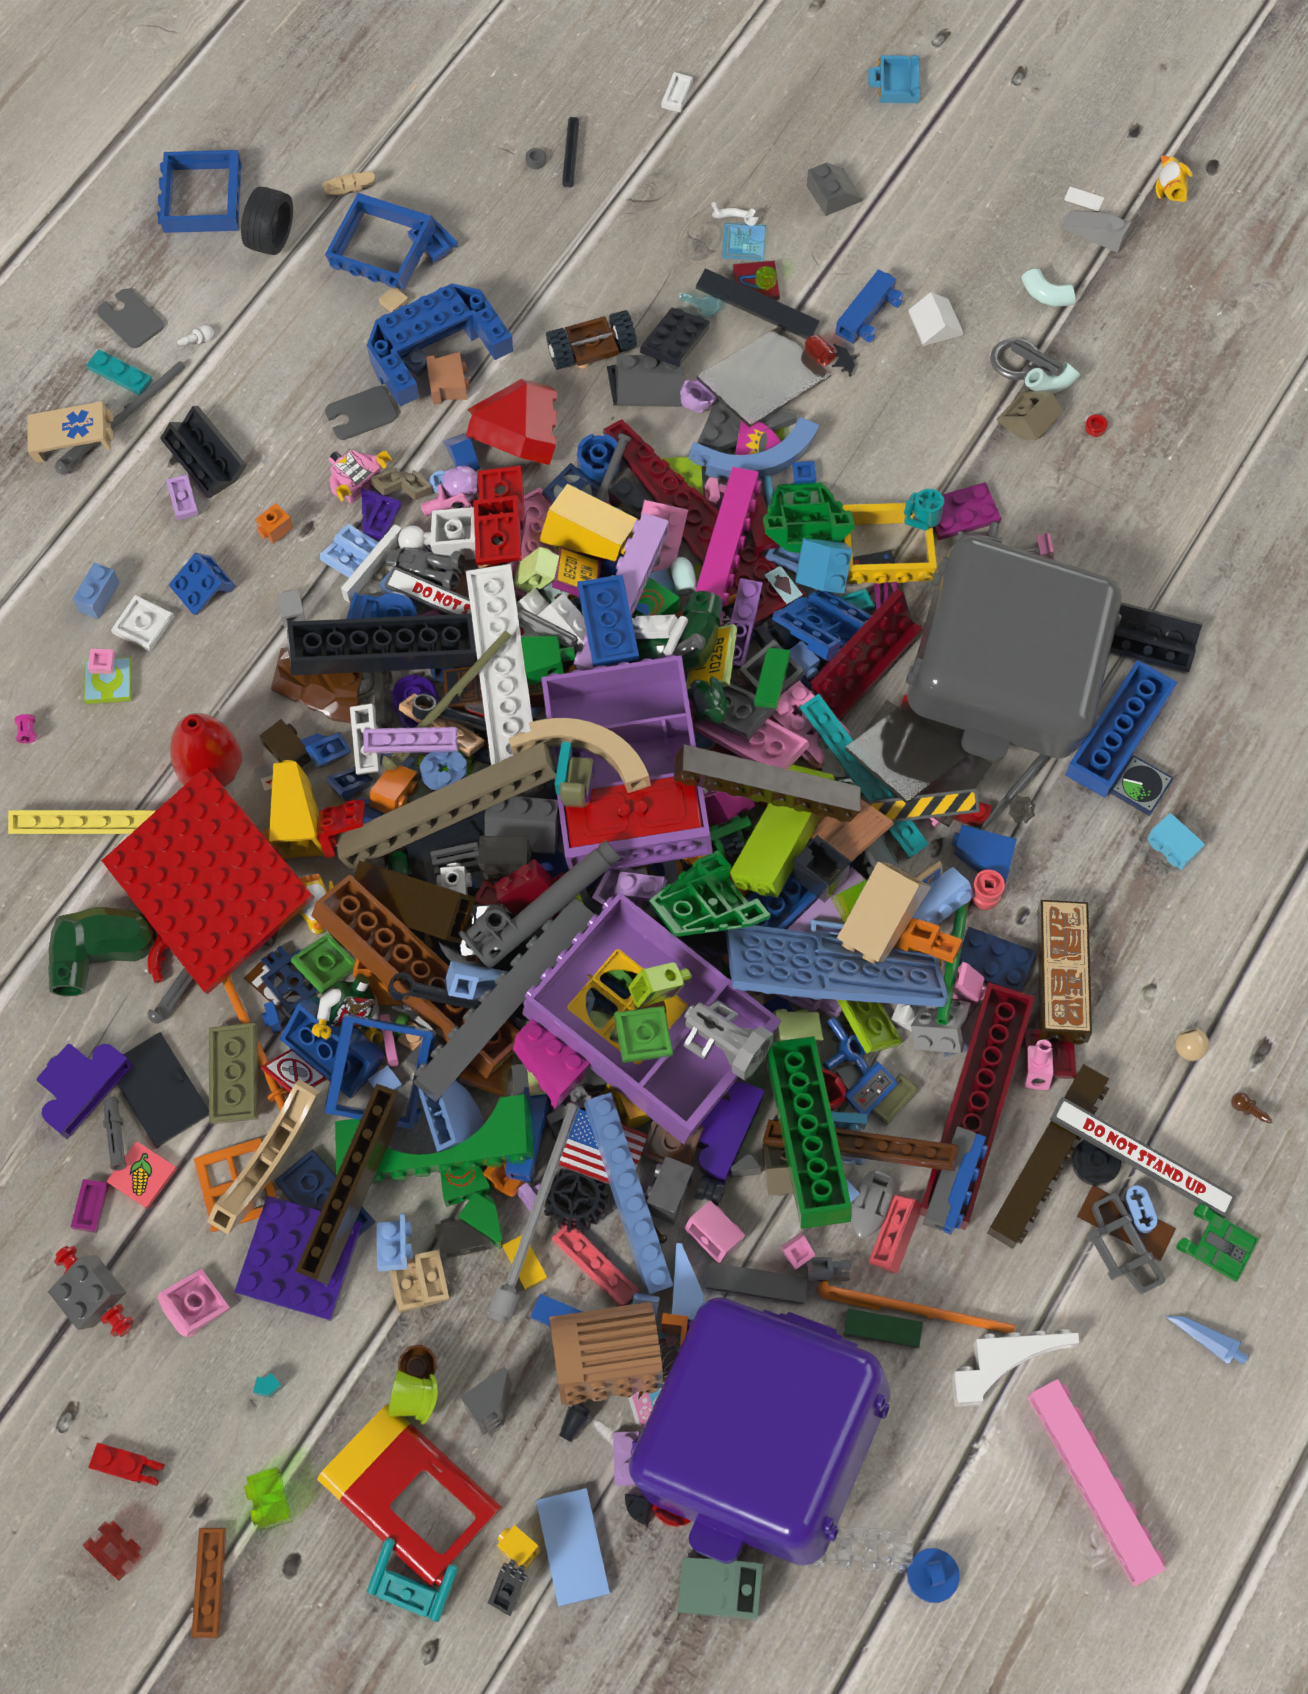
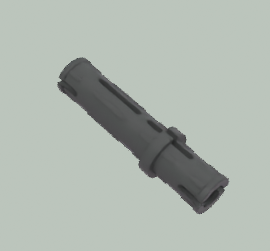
M110 1097L102 1102L105 1115L103 1127L107 1131L110 1169L119 1171L127 1166L121 1129L123 1119L119 1113V1100L115 1097Z

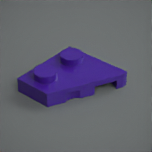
M362 488L363 533L369 537L381 540L391 529L402 507L401 501Z

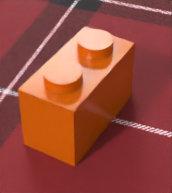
M399 765L395 770H386L370 790L369 807L383 813H388L406 805L408 798L414 795L418 789L417 772L402 765Z

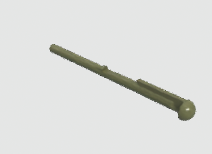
M505 630L416 728H430L429 726L447 708L456 694L458 696L461 695L462 690L512 637L511 634ZM392 753L389 758L384 755L382 759L383 766L387 770H395L410 753Z

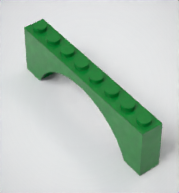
M524 1094L499 1098L491 1116L475 1134L459 1145L441 1152L421 1155L407 1154L387 1147L372 1184L382 1183L383 1179L392 1178V1180L400 1181L412 1175L428 1177L433 1172L451 1174L454 1173L455 1169L463 1168L466 1171L477 1170L478 1166L487 1165V1167L495 1168L502 1166V1163L506 1162L523 1164L528 1159H534L531 1100ZM360 1119L335 1121L336 1175Z

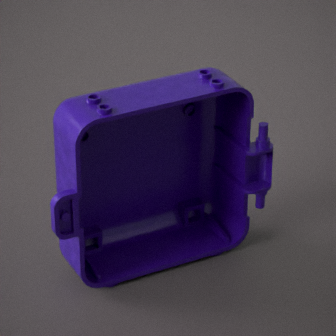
M727 1298L710 1299L700 1306L694 1319L687 1323L685 1339L641 1435L632 1442L633 1446L629 1460L630 1476L651 1504L694 1522L689 1533V1543L699 1554L723 1564H730L738 1559L745 1543L796 1565L812 1564L825 1554L830 1541L834 1542L838 1535L839 1526L837 1524L880 1421L885 1419L889 1412V1383L879 1360L873 1354L858 1348L856 1343L842 1339V1335L837 1334V1330L791 1312L778 1315L765 1309L759 1311Z

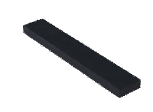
M706 268L696 284L697 290L808 341H811L820 322L818 319Z

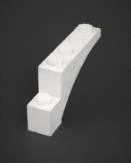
M534 588L516 603L518 613L520 610H525L576 637L574 649L582 652L584 648L583 640L586 634L584 618L564 593L549 605L537 589Z
M1069 1329L1055 1331V1334L1045 1335V1331H1034L1030 1333V1336H1020V1333L1016 1332L1007 1333L1005 1337L995 1338L994 1334L980 1335V1339H976L973 1344L976 1370H973L971 1366L957 1368L958 1371H954L951 1376L955 1407L981 1405L983 1395L1011 1369L1041 1354L1075 1348L1079 1344L1078 1333H1071Z

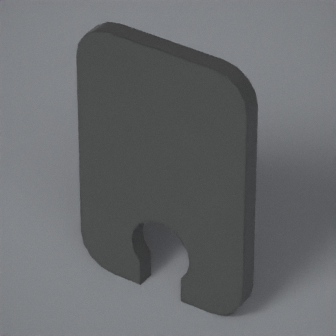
M122 289L115 294V297L125 304L122 310H112L107 301L102 303L97 309L98 316L131 348L142 346L161 332L164 327L163 321L130 289Z
M380 386L330 403L325 409L329 421L334 420L339 415H346L349 418L347 424L332 427L336 437L340 440H346L392 423L396 419L394 406L386 390Z

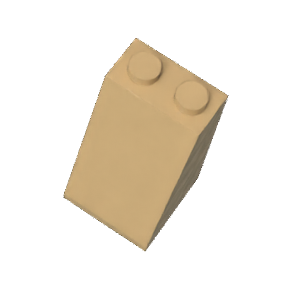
M877 862L837 939L843 942L842 946L852 952L858 950L863 953L862 958L873 964L876 961L885 962L931 886L890 863Z

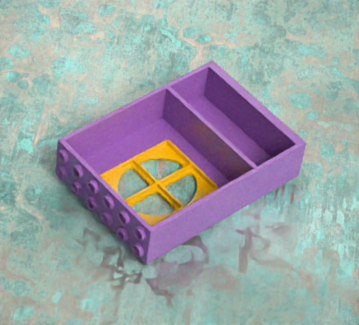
M619 892L615 898L610 897L604 903L603 911L599 916L595 914L590 919L584 934L580 931L575 936L569 951L564 949L560 953L554 968L548 967L540 978L542 980L537 987L533 985L525 994L526 999L523 1002L524 1009L522 1014L529 1020H535L590 1062L589 1068L681 1143L685 1144L738 1079V1076L732 1073V1068L724 1051L716 1045L713 1046L705 1060L684 1047V1043L691 1032V1029L686 1026V1018L684 1017L691 1005L696 1006L699 1002L709 1007L718 1000L739 1014L733 1022L739 1028L757 1029L762 1026L773 1034L781 1020L745 991L733 989L730 979ZM672 962L676 963L679 970L687 968L691 974V982L684 984L674 997L664 1000L673 1055L670 1057L623 1063L619 1043L609 1038V1034L616 1027L615 1018L613 1016L602 1029H597L593 1025L586 1009V994L588 990L594 988L617 1006V1012L636 1010L632 995L628 999H622L600 981V976L614 970H625L638 974L642 969ZM697 1034L694 1040L704 1048L708 1042L699 1034Z

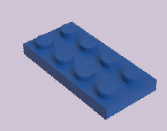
M623 575L578 581L577 587L593 667L639 660Z

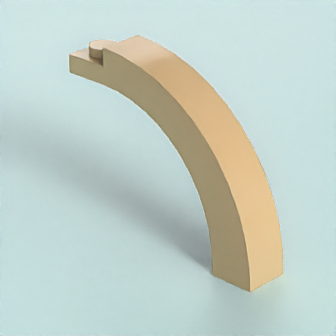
M571 718L543 719L530 722V732H520L515 734L514 737L508 738L513 755L541 742H544L547 747L561 746L563 741L571 742L572 747L587 750L607 761L620 775L628 793L651 786L646 767L634 749L620 736L595 723Z

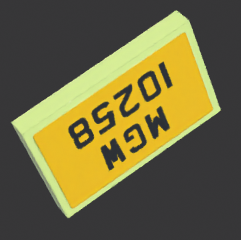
M734 624L718 628L717 642L706 664L700 669L688 671L687 689L690 688V684L696 679L705 680L710 683L711 676L717 678L722 687L730 686L737 627Z

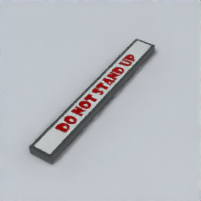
M395 566L384 585L386 589L403 593L410 599L446 615L471 614L469 598ZM519 623L521 637L544 636Z
M1064 1097L1059 1099L1050 1118L1051 1121L1198 1205L1204 1204L1217 1215L1223 1218L1227 1217L1236 1195Z

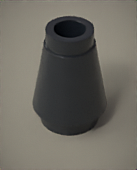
M581 1404L568 1406L559 1436L569 1442H573L574 1438L577 1437L591 1419L589 1416L592 1411Z

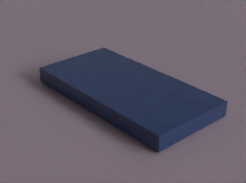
M312 1149L274 1180V1182L292 1203L321 1211L336 1175ZM362 1206L356 1219L357 1222L363 1224L359 1237L376 1223Z

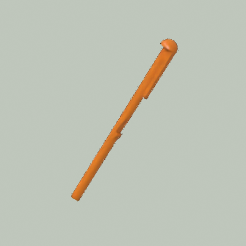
M828 1280L821 1281L817 1286V1294L824 1300L827 1299L879 1311L880 1307L926 1315V1318L929 1319L937 1318L1003 1333H1014L1015 1330L1014 1324L828 1285Z

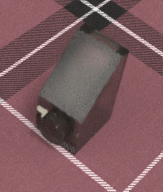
M447 1218L441 1220V1224L435 1225L442 1259L492 1249L488 1237L461 1220Z

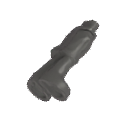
M413 548L390 549L386 558V565L395 566L425 580H433L442 584L444 588L454 591L460 581L459 575H462L464 571L465 553L463 551H454L450 558L433 555V552ZM430 565H431V566H435V567L442 568V569H445V570H448V571H446V572L436 571V570H433V569H429V566H430Z

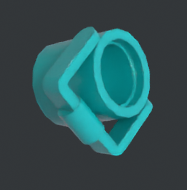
M923 489L918 493L913 492L909 500L906 501L904 509L905 524L924 531L938 525L942 519L944 506L942 494L935 489Z

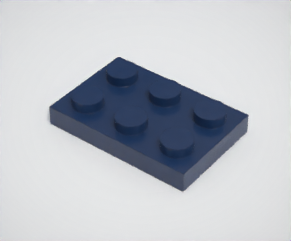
M968 927L962 943L958 967L963 962L968 963L984 977L983 983L988 984L989 982L1022 992L1036 951Z

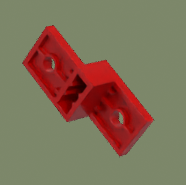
M520 465L478 471L479 500H473L476 563L478 566L522 561L520 530H523L525 520L523 469ZM498 487H507L503 494H496ZM498 536L504 538L500 545L492 544L494 538Z

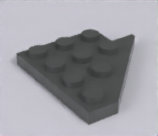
M725 377L718 392V398L713 404L700 435L698 444L719 452L737 446L742 416L759 421L774 432L795 424L797 415L781 411L786 400V394Z

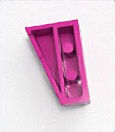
M533 1019L516 1035L513 1050L529 1073L532 1072L539 1082L538 1086L542 1091L546 1092L552 1101V1106L556 1109L586 1077L590 1062Z

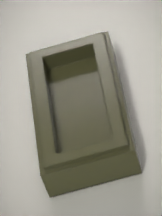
M901 1073L895 1078L898 1083L895 1088L871 1111L872 1114L887 1126L919 1090L916 1085Z

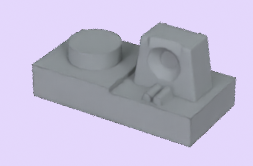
M583 1085L576 1087L570 1093L572 1102L579 1104L581 1110L586 1111L584 1103L589 1099L595 1098L589 1094ZM561 1104L556 1109L553 1108V1113L547 1115L549 1123L553 1124L564 1119L568 1106Z

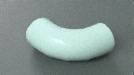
M1031 269L1022 275L1021 279L1026 290L1039 302L1053 307L1074 305L1075 293L1071 284H1051L1046 281L1040 269Z
M1064 361L1062 364L1064 371L1059 376L1045 373L1040 368H1034L1027 374L1025 384L1033 391H1052L1053 394H1056L1071 386L1081 374Z
M685 557L674 559L670 566V574L674 582L675 592L680 596L690 595L697 588L693 566Z

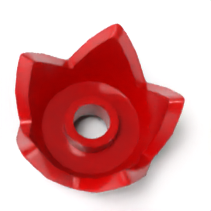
M822 1068L832 1111L845 1101L847 1090L838 1075Z

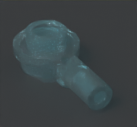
M681 292L678 298L680 301L695 305V307L699 308V312H702L707 317L714 316L720 309L719 300L713 296H705L701 299Z

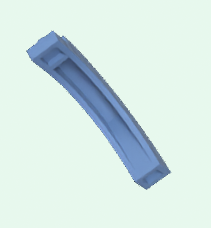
M799 417L791 433L782 442L766 451L750 455L726 454L693 442L688 459L697 465L707 466L705 475L714 478L729 480L732 467L757 471L759 480L763 476H773L792 466L793 462H797L814 441L819 424Z

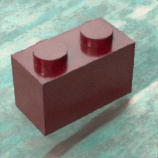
M534 859L510 875L503 877L495 885L498 900L515 916L552 886L553 883L551 875Z

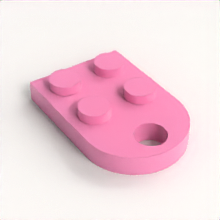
M644 500L640 519L644 512L669 521V532L659 553L660 561L653 567L652 571L669 568L672 561L678 556L688 510Z

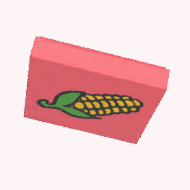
M136 1141L125 1156L126 1168L114 1171L106 1182L148 1210L177 1168Z

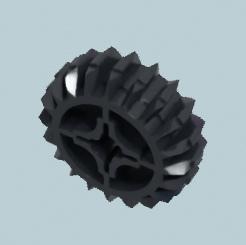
M560 1169V1177L554 1176L546 1198L544 1215L551 1216L549 1219L551 1224L558 1221L557 1228L559 1230L564 1225H567L568 1233L572 1231V1226H576L578 1233L581 1232V1226H585L589 1230L591 1229L590 1222L597 1225L599 1223L598 1217H604L605 1215L603 1209L608 1207V1202L605 1200L608 1198V1192L603 1190L606 1185L604 1182L599 1183V1180L568 1169V1173H565L563 1169ZM568 1184H573L569 1189H561ZM581 1185H584L587 1188H589L594 1194V1197H590V1194L584 1193L581 1189ZM577 1191L578 1198L574 1204V1208H572L571 1200H573V1197H575V1193ZM555 1201L560 1202V1205L566 1206L569 1210L568 1214L562 1212L557 1207ZM591 1207L586 1213L577 1215L579 1210Z

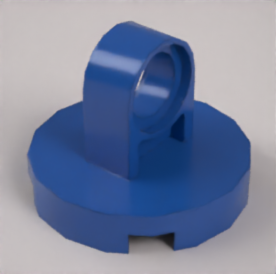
M399 592L383 594L376 600L371 610V618L417 616L416 607L412 600Z
M938 1548L925 1549L918 1552L910 1561L907 1569V1583L911 1592L927 1603H941L949 1599L957 1590L960 1581L959 1568L955 1560L947 1552Z

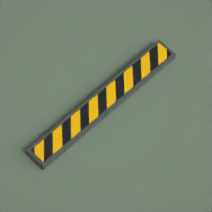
M977 788L865 801L893 822L980 812Z

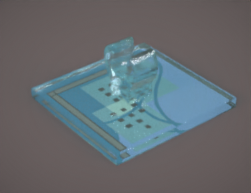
M724 222L722 259L764 261L766 225L755 224L750 226L746 223Z

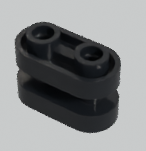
M772 619L768 620L769 628L767 629L762 624L753 628L754 633L757 635L755 640L761 649L774 638L785 650H790L800 642L796 636L790 634L788 628Z

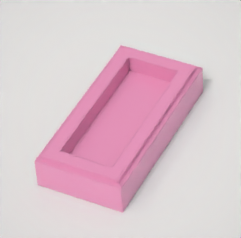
M389 1014L381 1015L380 1020L390 1022ZM382 1029L388 1065L390 1068L399 1067L392 1031Z

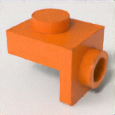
M507 1162L502 1163L500 1167H487L483 1174L497 1192L514 1197L518 1192V1188L524 1184V1181L507 1178L505 1173Z

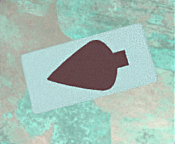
M781 566L765 574L786 604L802 596L800 590Z

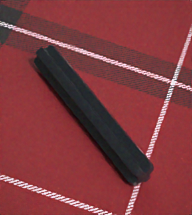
M569 117L567 125L562 185L570 188L574 184L579 131L578 117Z

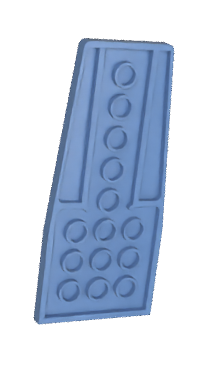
M755 925L725 930L733 989L757 991L766 994H782L790 997H807L814 1000L836 999L944 1007L948 999L939 959L926 953L909 950L907 952L902 949L893 948L885 962L876 961L873 964L862 958L863 953L855 950V952H852L843 947V942L835 937Z

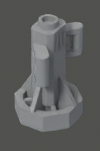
M718 1000L709 1007L701 1002L696 1006L691 1005L684 1016L686 1018V1026L691 1029L684 1047L705 1060L713 1046L716 1045L724 1051L732 1068V1073L743 1080L750 1077L768 1053L773 1043L774 1034L762 1026L757 1029L739 1028L733 1024L739 1014ZM697 1034L708 1040L705 1048L694 1041Z

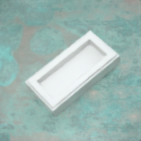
M674 72L661 102V108L681 113L692 86L693 77Z

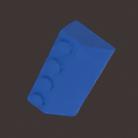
M314 995L298 1003L280 1040L330 1081L341 1027L326 1025L331 1029V1035L328 1039L322 1038L321 1035L317 1037L312 1033L313 1026L319 1023L317 1015L320 999ZM352 1028L340 1091L350 1099L377 1072L386 1055L355 1028Z

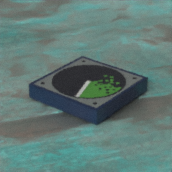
M1133 755L1110 790V794L1150 816L1171 784L1173 777Z

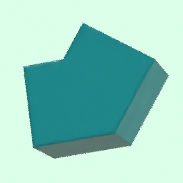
M269 1373L265 1378L257 1376L253 1393L258 1396L271 1398L283 1386L272 1373Z

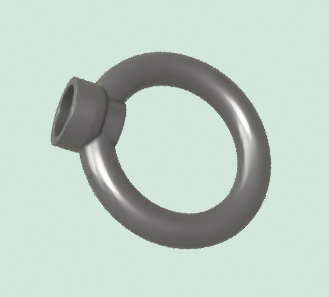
M1010 338L999 342L991 352L990 361L993 369L1002 377L1025 381L1027 374L1032 369L1040 368L1032 363V365L1024 367L1022 371L1006 369L999 361V354L1004 349L1012 347L1011 344L1015 340H1020L1032 348L1038 349L1031 342L1020 338Z

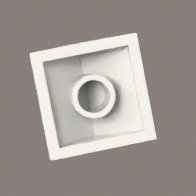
M930 292L909 309L908 313L923 346L963 335L962 328L950 301L945 297Z

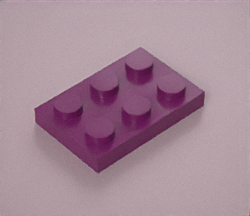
M986 482L942 494L944 497L942 519L933 529L939 541L956 536L959 531L967 533L988 527L991 522L1000 523L1001 516Z

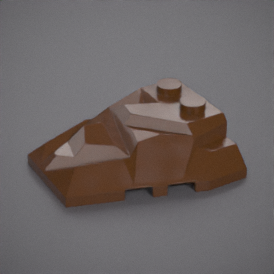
M288 647L280 650L271 690L294 702L299 701L307 705L308 709L314 712L317 710L325 714L332 721L351 724L350 707L360 706L358 695L364 672L290 676Z

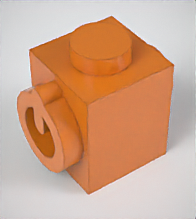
M276 503L256 518L257 532L263 539L267 538L273 544L293 529L290 516Z

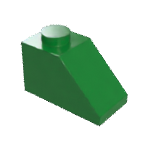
M474 1192L458 1215L459 1222L501 1249L503 1240L496 1205H494L495 1201L484 1193L479 1195Z

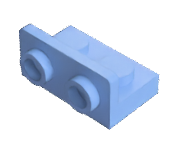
M405 1213L400 1214V1221L377 1223L378 1272L408 1269V1259L413 1258L412 1244H408V1237H412V1224L407 1222Z

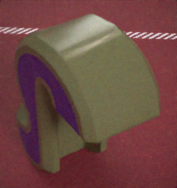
M572 757L569 760L566 783H560V798L564 806L586 808L591 798L592 779L595 772V763L592 758Z

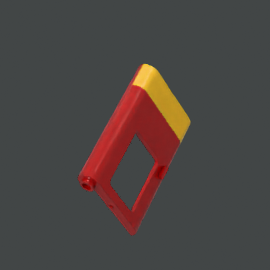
M388 1403L323 1469L317 1480L383 1542L386 1538H392L395 1541L392 1551L430 1587L435 1584L439 1587L442 1584L448 1565L456 1560L502 1507L404 1416L388 1417ZM422 1471H427L475 1516L473 1523L444 1554H438L390 1508L397 1497Z

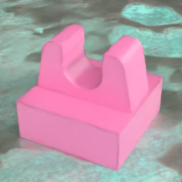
M709 478L703 488L704 497L715 507L717 502H722L727 485L718 484L717 478Z
M91 649L88 664L89 673L113 674L114 650Z
M801 1233L780 1247L791 1267L795 1270L815 1256L807 1239Z

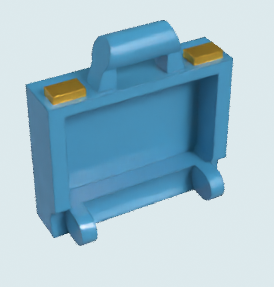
M881 55L878 58V67H872L868 70V84L870 87L879 88L878 97H880V103H919L918 55H913L912 57ZM876 74H880V81H876Z

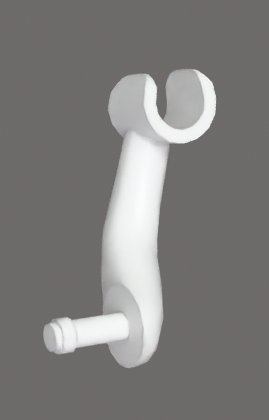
M716 202L711 203L714 209L712 213L714 218L742 217L745 223L750 226H754L759 219L758 217H753L756 212L754 209L749 211L737 208L718 209Z

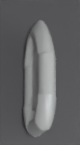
M877 1170L869 1172L864 1177L858 1190L860 1194L855 1199L852 1207V1225L860 1239L872 1235L881 1227L886 1219L895 1193V1182L892 1176ZM876 1180L878 1182L886 1184L887 1186L883 1187L881 1185L872 1183V1181Z

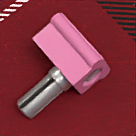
M1050 533L1037 535L1038 548L1024 550L1052 560L1054 559Z

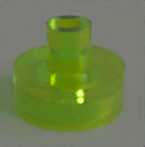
M768 266L759 268L756 272V284L763 289L774 287L777 281L776 271Z

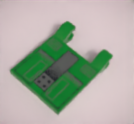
M1200 1204L1195 1208L1193 1214L1197 1218L1209 1223L1198 1245L1196 1246L1187 1238H1183L1178 1241L1176 1248L1180 1252L1196 1258L1237 1282L1258 1238L1217 1215L1206 1205Z

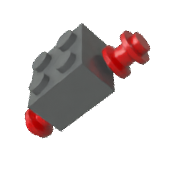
M75 1246L61 1248L56 1253L54 1263L57 1266L63 1265L66 1270L64 1275L48 1291L50 1296L77 1330L92 1328L101 1320L103 1324L109 1323L113 1327L110 1332L113 1337L118 1335L123 1337L128 1334L133 1328L131 1325L134 1320L132 1317L125 1318L122 1315L124 1307L121 1304L114 1306L127 1292L97 1255L83 1256L78 1259L75 1256L78 1251Z

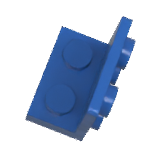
M196 552L169 583L170 588L193 615H198L217 591L232 592L236 587L210 555Z

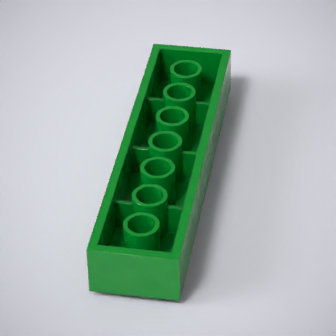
M815 1036L773 1042L766 1054V1060L800 1228L806 1229L851 1222L852 1205Z

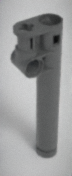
M604 840L597 849L595 848L513 919L500 906L491 905L475 920L476 923L466 932L461 930L459 935L480 960L491 969L621 857ZM492 913H498L501 915V920L497 923H491L488 921V917ZM497 946L498 949L492 954L490 951Z

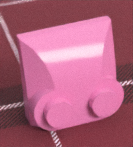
M202 1269L163 1290L158 1295L163 1312L178 1333L185 1337L196 1335L202 1327L230 1309Z

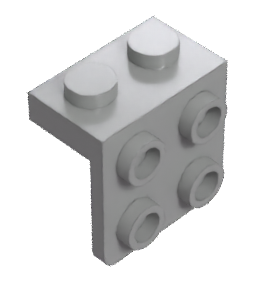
M953 1000L947 1025H940L936 1022L938 1007L921 1006L911 1024L915 1050L961 1053L964 1049L961 1026L971 1009L970 1003Z

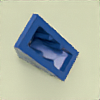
M462 433L444 440V444L455 467L468 466L474 471L480 470L471 439L466 434Z

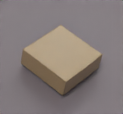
M390 288L378 298L379 303L390 312L399 309L409 302L408 297L397 288Z

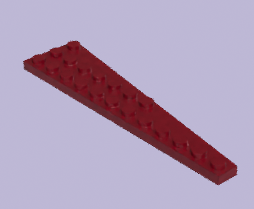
M622 419L604 428L603 434L613 437L617 443L619 441V438H617L619 433L631 438L630 443L627 442L621 458L654 502L688 510L682 540L703 566L719 511L694 487L691 488L679 473L674 472L669 467L670 464L654 453V449L644 442ZM745 539L743 550L739 549L738 553L740 555L739 566L734 568L732 573L735 574L732 587H728L727 593H729V596L737 594L740 578L762 582L755 627L773 617L774 612L787 607L795 600L786 604L765 576V574L776 569L777 566L772 561L769 562L762 555V551L757 552L756 548ZM796 585V587L802 593V596L798 598L805 597L806 593Z

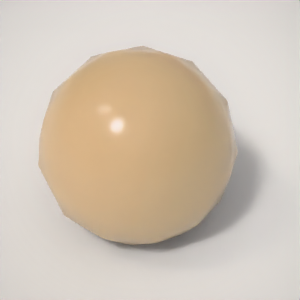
M1200 1029L1186 1030L1177 1035L1175 1049L1183 1059L1197 1061L1207 1054L1209 1039Z

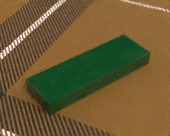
M848 1308L844 1335L919 1349L923 1322Z

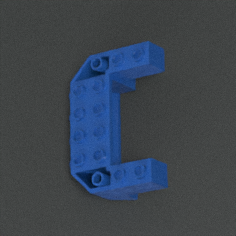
M451 283L375 320L367 343L370 363L380 384H386L400 407L419 398L417 383L402 361V358L406 357L416 347L421 350L464 329L471 341L480 337L494 360L514 351L512 335L480 289Z

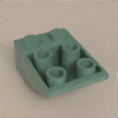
M683 1557L677 1613L756 1622L758 1619L762 1563L734 1561L730 1564H723L714 1559Z

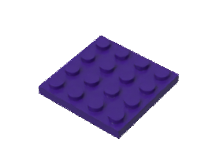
M267 1196L234 1292L331 1321L363 1224L355 1221L328 1285H325L295 1272L321 1211Z

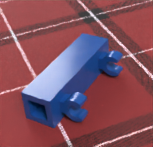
M878 269L838 319L835 334L854 344L859 336L866 342L871 343L875 338L874 333L876 332V328L869 325L872 319L887 301L896 308L903 302L901 298L904 294L899 290H895L896 279L891 274Z
M524 1087L523 1094L531 1100L534 1159H528L523 1164L507 1162L505 1173L508 1179L532 1183L551 1099L547 1094L530 1096L529 1087Z

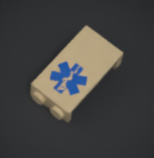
M103 401L27 415L28 453L36 463L45 462V451L100 441L106 450H111V441L114 439L111 429V422H113L112 411L105 406Z

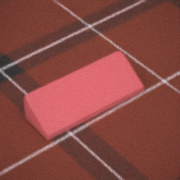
M894 1194L886 1219L868 1261L870 1264L892 1273H898L919 1217L918 1212L921 1204L916 1199Z

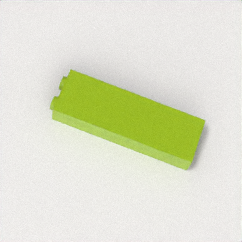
M793 764L789 768V770L834 780L832 774ZM769 803L730 871L734 885L741 890H751L763 896L769 895L777 898L793 870L794 859L804 850L822 817L814 813L798 812L792 808L777 807Z

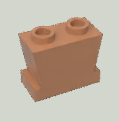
M460 352L436 359L434 355L426 356L433 405L441 404V400H467L466 391H470L469 379L464 378L463 373H467L466 360H461Z

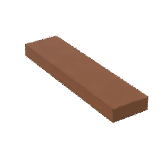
M199 1528L191 1638H220L226 1528Z

